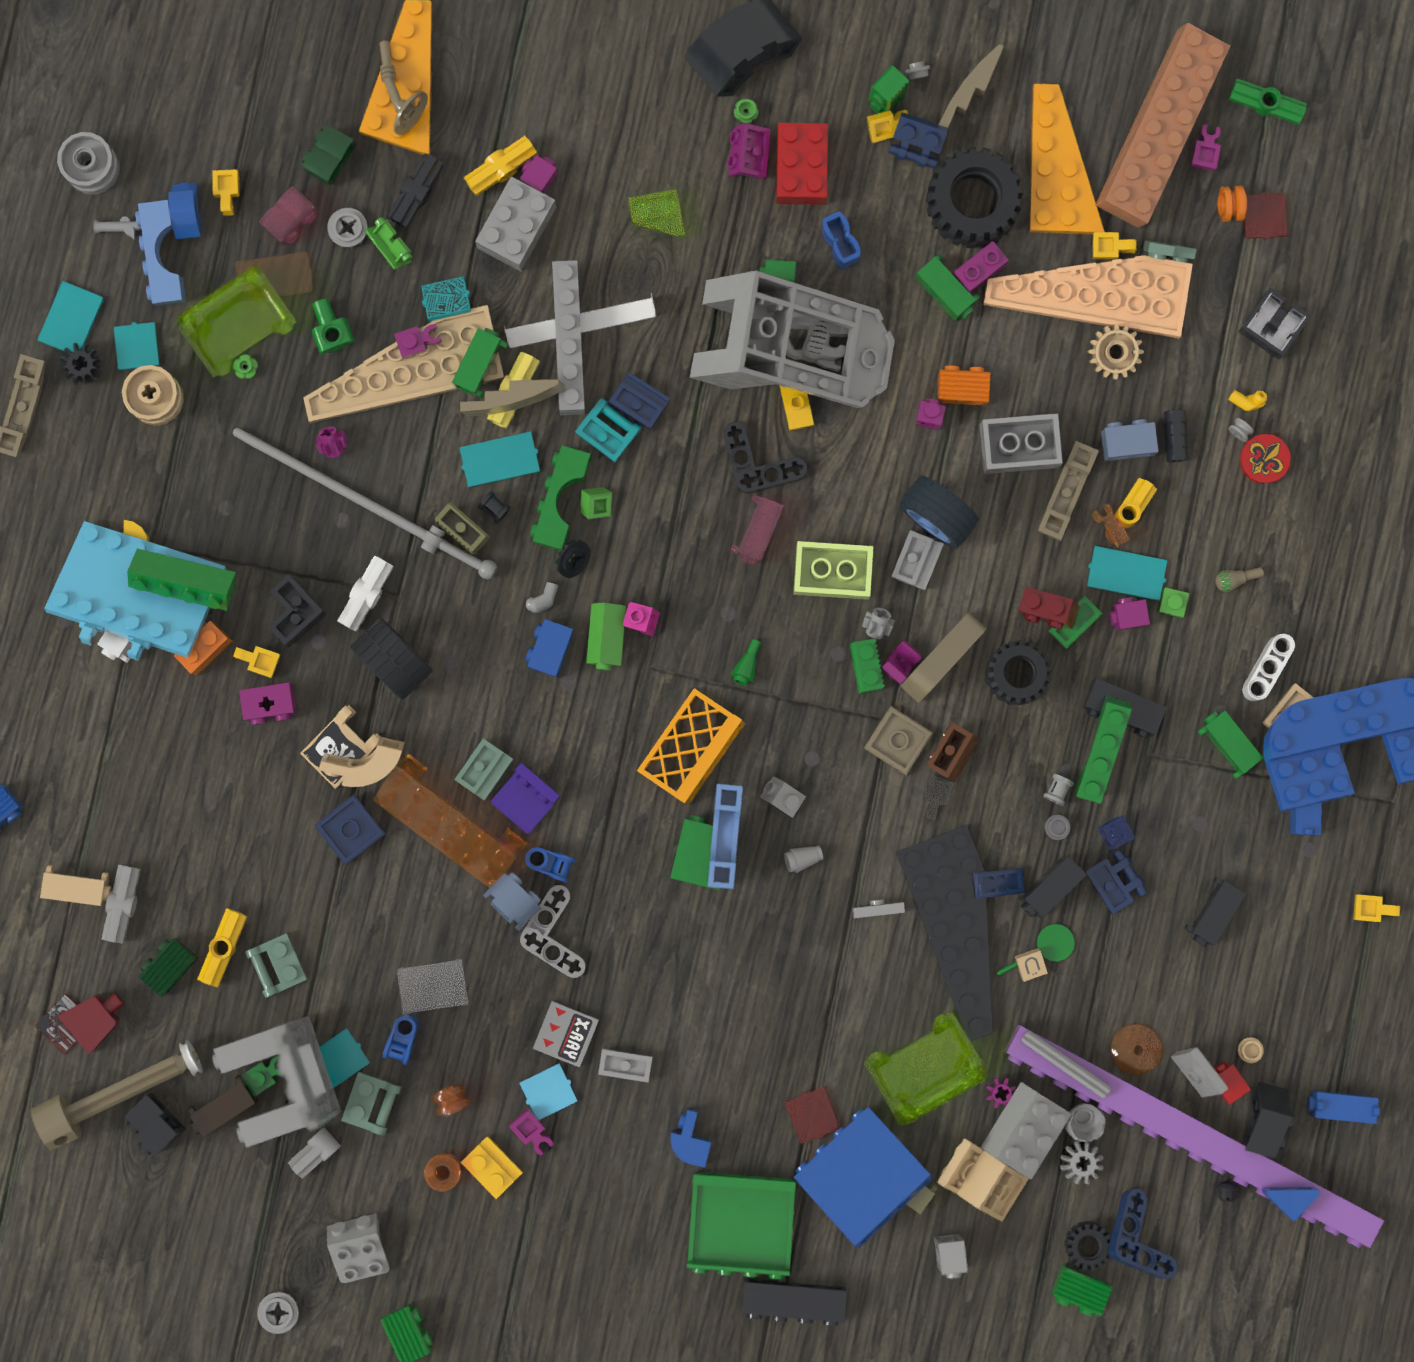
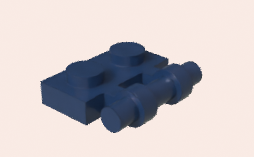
M902 112L893 136L894 139L902 141V144L898 146L891 143L888 153L896 155L897 159L903 161L905 158L916 162L920 167L925 168V166L935 169L938 159L930 157V151L940 154L949 128ZM909 144L923 148L922 154L908 149Z
M1121 849L1112 854L1117 861L1113 866L1105 858L1084 871L1112 915L1134 902L1129 894L1133 889H1135L1139 897L1148 892L1143 885V878L1141 875L1138 876L1131 866L1132 861L1129 856L1126 857ZM1123 870L1129 880L1125 885L1117 875V872Z

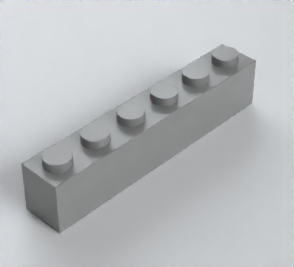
M577 260L553 261L558 379L565 384V390L559 392L560 415L585 414L578 265Z

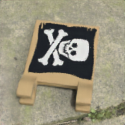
M345 705L336 717L300 753L335 789L343 782L344 776L332 777L326 775L323 771H319L323 754L329 753L350 759L364 758L376 749L381 737L378 733L373 734L365 743L346 724L356 713L350 705Z

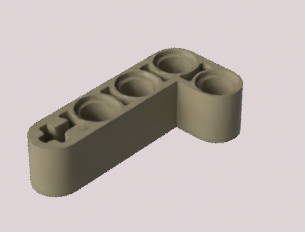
M968 612L900 687L919 703L987 628Z

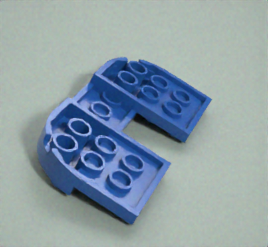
M1414 678L1395 679L1296 702L1282 711L1270 725L1268 732L1265 734L1263 744L1265 764L1280 811L1284 812L1355 794L1339 745L1382 736L1397 784L1413 782Z

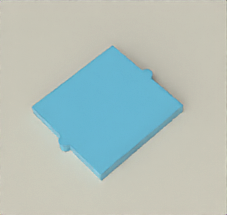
M560 1063L520 1082V1086L527 1098L526 1104H530L534 1115L539 1120L578 1101L570 1086L571 1080H567Z

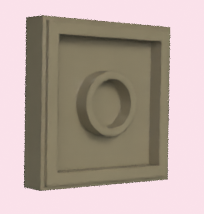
M890 706L863 749L904 775H907L933 732Z

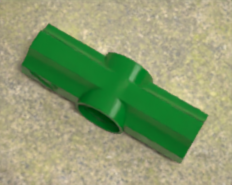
M1238 78L1229 96V101L1252 108L1261 116L1271 115L1296 125L1301 123L1307 108V103L1282 95L1275 88H1263ZM1263 98L1271 99L1273 106L1265 105Z

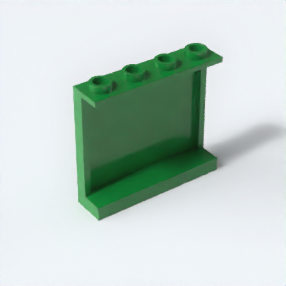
M694 1172L687 1268H692L694 1273H708L709 1269L718 1270L720 1275H733V1271L743 1272V1276L759 1277V1273L769 1274V1278L784 1279V1275L789 1276L796 1180Z

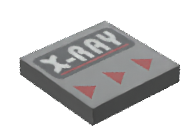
M552 1001L533 1049L580 1067L599 1019Z

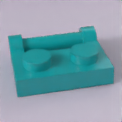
M601 398L575 431V434L616 463L629 444L639 434L642 427L637 423H631L607 405L608 401ZM602 412L626 430L628 433L625 437L597 418Z

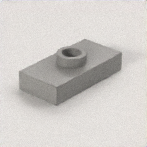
M885 899L870 901V906L852 908L853 918L905 913L904 902L885 904Z
M602 1049L598 1075L649 1082L652 1056Z

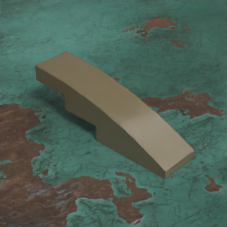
M999 44L967 76L951 99L939 125L949 128L955 113L963 117L965 116L973 95L983 98L1004 46Z
M559 379L509 381V391H485V401L460 402V412L468 417L492 415L520 409L543 401L565 390V384Z

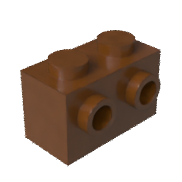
M952 722L950 727L944 731L937 749L932 752L927 767L956 782L979 743L980 738Z

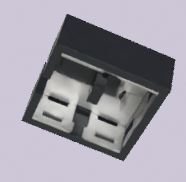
M1269 288L1238 332L1279 360L1289 349L1311 315L1296 305L1287 312L1280 307L1286 301V298L1272 288Z

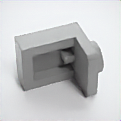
M772 777L765 785L760 796L763 800L792 818L806 798L799 791L776 777Z

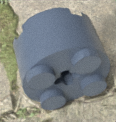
M513 872L509 876L504 873L483 896L485 899L490 896L493 899L490 903L492 907L510 924L513 921L517 922L518 925L515 928L520 930L540 910L538 903L541 900L531 890L527 893L520 886L523 882Z

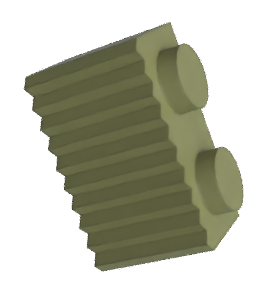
M451 502L435 518L437 525L444 529L449 536L451 535L456 542H459L471 555H476L490 539L486 532Z

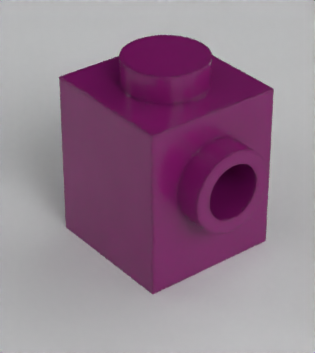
M536 155L533 160L529 159L525 163L520 181L545 194L558 176L556 164L546 156L541 158Z
M1133 597L1119 599L1118 604L1112 607L1113 611L1109 612L1111 625L1116 627V631L1150 625L1146 599L1133 601Z

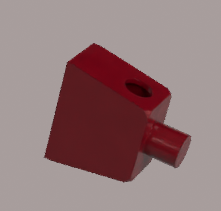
M114 993L106 1000L101 995L96 994L60 1014L58 1017L84 1050L90 1054L119 1024L120 1019L115 1012L125 1003L117 993Z

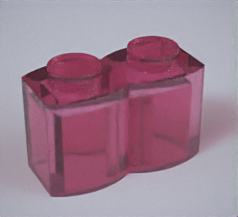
M292 186L266 212L259 223L284 246L287 242L289 244L294 242L299 236L298 230L304 224L308 226L315 219L317 209Z

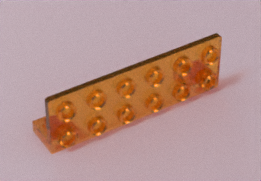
M406 754L390 772L374 797V802L490 888L504 873L506 874L528 843L510 829H507L499 839L419 780L428 768L410 754Z

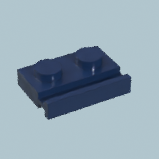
M630 372L627 373L625 379L609 400L610 405L649 430L653 428L670 402L669 397Z

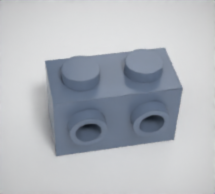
M1147 419L1132 421V425L1125 426L1122 425V422L1107 424L1108 428H1104L1101 431L1105 461L1155 456L1158 453L1155 422L1147 423Z

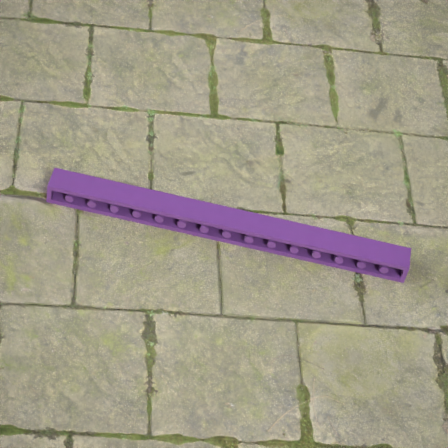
M1020 1025L1016 1026L1004 1049V1052L1009 1054L1008 1060L1019 1066L1023 1062L1032 1066L1030 1071L1044 1078L1045 1074L1054 1078L1052 1083L1066 1090L1069 1086L1077 1090L1075 1096L1086 1102H1089L1090 1098L1099 1102L1098 1108L1109 1114H1112L1113 1110L1122 1115L1120 1120L1133 1127L1135 1123L1144 1126L1142 1132L1155 1139L1158 1135L1166 1138L1165 1144L1178 1151L1181 1147L1190 1151L1188 1156L1200 1163H1202L1203 1159L1211 1162V1169L1222 1175H1225L1226 1171L1235 1175L1233 1181L1246 1188L1249 1183L1257 1187L1256 1193L1265 1198L1267 1197L1262 1193V1188L1315 1187L1319 1189V1196L1302 1213L1301 1217L1313 1224L1319 1220L1326 1224L1324 1227L1326 1231L1336 1236L1340 1232L1348 1236L1346 1241L1358 1248H1361L1362 1244L1370 1248L1384 1220L1263 1155L1245 1151V1146L1037 1035L1111 1087L1109 1094L1105 1098L1100 1097L1022 1043V1037L1030 1030Z

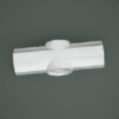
M374 556L363 577L359 578L353 586L349 595L350 599L337 621L357 632L369 610H372L382 594L381 589L394 566Z

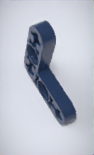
M1141 1189L1126 1190L1120 1200L1109 1244L1111 1258L1158 1279L1173 1278L1178 1269L1175 1259L1165 1253L1138 1243L1147 1207L1146 1194ZM1132 1196L1137 1201V1205H1134V1202L1131 1200ZM1126 1218H1129L1133 1224L1130 1232L1124 1229ZM1122 1245V1248L1126 1251H1132L1131 1254H1122L1119 1246ZM1142 1251L1148 1257L1145 1266L1139 1262V1254ZM1164 1263V1266L1167 1267V1271L1164 1272V1268L1160 1266H1155V1264Z

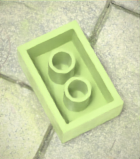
M798 541L793 595L868 600L871 592L873 546Z

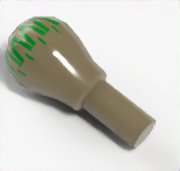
M1261 567L1247 571L1223 570L1216 576L1215 583L1219 590L1230 592L1248 580L1263 577L1264 573Z

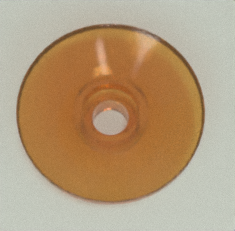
M1141 1024L1127 1025L1121 1028L1112 1039V1059L1116 1066L1125 1073L1131 1075L1148 1073L1156 1067L1160 1060L1162 1052L1161 1042L1156 1033L1147 1026ZM1140 1045L1142 1048V1052L1139 1055H1135L1133 1052L1134 1047Z

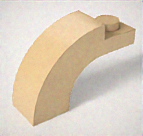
M380 737L376 749L370 755L360 759H350L324 753L319 771H323L326 775L332 777L344 776L342 786L361 787L373 784L386 777L394 769L399 761L405 742Z

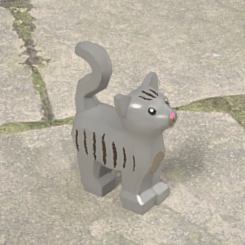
M793 311L790 329H806L807 336L803 347L797 350L794 349L791 340L788 339L787 356L795 360L802 359L815 363L825 369L839 372L842 361L839 358L844 357L846 346L831 347L829 341L830 337H847L849 329Z

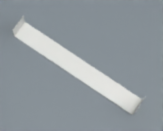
M652 294L649 299L580 313L581 333L656 317ZM555 319L510 329L505 328L509 348L555 339Z

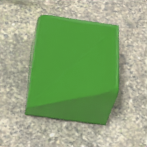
M604 487L583 489L581 491L582 515L588 519L611 516L612 492Z

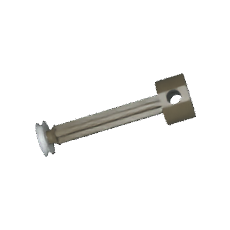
M186 1039V1044L184 1045L179 1043L181 1055L173 1054L172 1057L71 1105L63 1094H59L32 1107V1120L44 1145L50 1151H53L80 1138L81 1128L79 1122L179 1074L183 1075L187 1068L194 1077H196V1072L203 1073L199 1056L190 1041Z

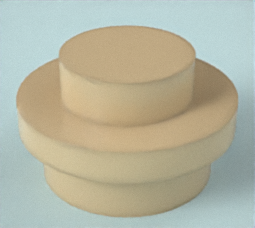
M1245 1038L1238 1045V1055L1247 1063H1255L1263 1056V1045L1255 1038Z

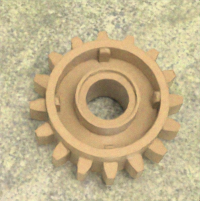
M1118 324L1113 326V331L1108 326H1105V333L1096 332L1095 334L1098 339L1090 340L1089 343L1093 345V349L1088 350L1089 354H1093V358L1089 362L1096 363L1097 365L1095 372L1103 370V377L1105 378L1112 373L1113 379L1118 378V373H1121L1122 377L1125 378L1127 377L1128 370L1135 372L1134 364H1141L1142 362L1138 359V355L1144 353L1143 350L1138 348L1142 341H1136L1134 338L1137 333L1132 332L1129 334L1128 326H1124L1122 330H1119ZM1113 345H1118L1122 350V354L1118 359H1113L1110 356L1109 350Z

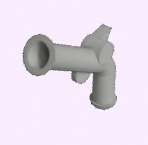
M122 217L120 222H99L94 219L95 234L99 232H125L128 237L135 241L136 231L141 230V226H138L136 221L130 222L128 217Z

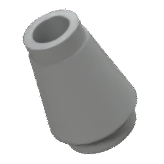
M819 845L815 847L789 849V852L784 853V859L788 871L798 873L823 860V854Z

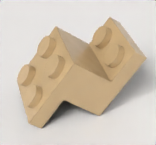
M964 1138L962 1143L956 1148L955 1154L948 1166L942 1170L941 1177L937 1183L956 1193L979 1210L1003 1221L1029 1178Z

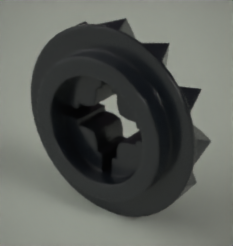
M580 539L578 541L571 540L569 545L564 544V550L558 552L560 557L555 561L558 566L557 571L566 578H572L580 574L590 558L589 546Z

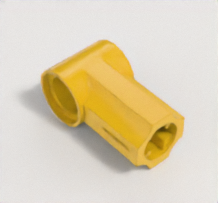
M1138 478L1119 509L1115 512L1114 520L1116 524L1122 528L1132 527L1140 519L1142 512L1157 491V488L1149 481ZM1122 511H1131L1133 520H1126L1122 515Z

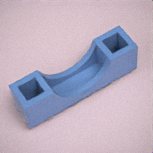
M169 201L138 204L139 211L135 212L137 225L141 226L142 236H139L141 251H145L146 261H143L142 265L145 276L149 278V285L146 286L147 298L149 301L152 300V304L156 306L185 303L186 295L183 277L169 272L160 259L161 242L173 230Z
M717 784L707 887L734 889L743 786Z

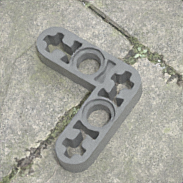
M555 885L539 905L540 910L530 919L520 936V943L526 950L571 978H577L586 969L584 959L548 936L570 901L569 890L563 885ZM562 889L564 891L563 896L566 899L564 902L559 901L555 907L560 908L558 913H556L551 907L545 906V903L548 901L552 904L555 899L552 893L554 891L559 892ZM543 910L549 911L553 916L552 922L548 925H543L538 920V915ZM535 932L537 934L536 939L543 943L544 938L549 941L543 946L541 954L536 951L539 948L538 945L533 943L528 946L526 944L528 941L525 938L526 934L531 935ZM551 945L557 946L560 950V956L556 960H550L546 956V949ZM565 952L570 954L566 958L569 961L574 962L576 959L580 961L578 965L581 968L580 972L574 971L571 973L569 971L570 966L566 963H563L562 967L558 965L563 959Z

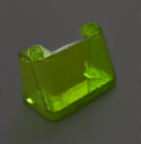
M259 265L245 270L185 310L175 319L178 329L213 378L217 375L223 376L232 369L230 365L233 363V358L272 332L275 334L281 333V335L288 333L294 328L293 324L297 322Z
M953 1012L936 1017L932 1026V1032L889 1056L888 1053L877 1051L871 1054L868 1060L864 1062L900 1126L915 1121L978 1085L987 1077L982 1060Z

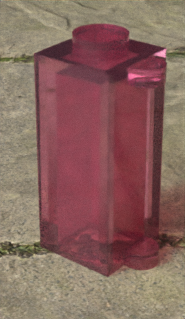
M753 495L752 498L758 504L740 547L732 545L731 551L741 556V561L754 565L755 562L761 564L784 508V505L757 495Z

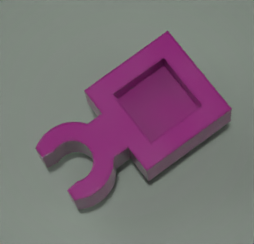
M1204 124L1200 131L1203 141L1196 140L1190 167L1215 171L1221 145L1214 144V141L1219 137L1221 129L1217 127L1214 135H1209L1206 131L1207 125Z
M436 324L428 325L421 333L418 326L394 334L403 359L426 352L424 344L437 345L442 342L440 337L430 338L429 336L432 331L437 330Z
M529 1108L509 1124L510 1129L525 1145L530 1141L534 1143V1150L537 1154H543L542 1148L539 1147L541 1142H547L549 1146H553L552 1138L547 1134L541 1133L545 1126Z

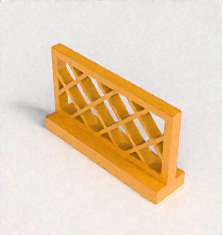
M694 688L637 771L689 806L745 723L742 719L733 715ZM697 696L704 701L706 711L692 714L690 705ZM708 704H709L710 706H712L713 708H715V709H714V710H709ZM721 712L728 717L722 726L712 728L710 714ZM707 715L709 728L695 731L693 718ZM689 719L691 732L678 734L677 723L680 720ZM713 731H718L714 737ZM710 732L711 742L708 747L698 748L696 735ZM692 736L694 749L681 752L678 738ZM675 739L677 753L663 755L662 745L664 742ZM695 753L697 763L692 768L684 769L682 755ZM678 756L680 770L666 773L664 759ZM661 760L662 774L651 775L645 771L652 761ZM690 772L685 779L684 773ZM681 774L682 784L676 792L669 787L667 776ZM664 777V783L657 778Z

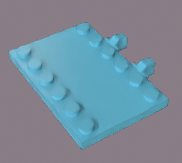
M84 521L44 608L45 611L78 622L79 627L82 628L79 635L81 643L90 646L91 638L96 635L97 631H106L127 638L132 643V647L127 651V655L129 658L139 661L144 648L149 650L151 646L189 658L210 607L128 587L127 570L137 548L226 570V567Z

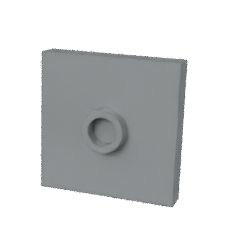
M1197 1047L1177 1051L1171 1056L1202 1098L1222 1094L1228 1089V1086Z

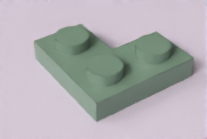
M1144 240L1143 250L1147 251L1148 256L1151 258L1166 260L1167 255L1173 256L1172 260L1185 263H1187L1188 258L1195 259L1197 250L1191 247Z

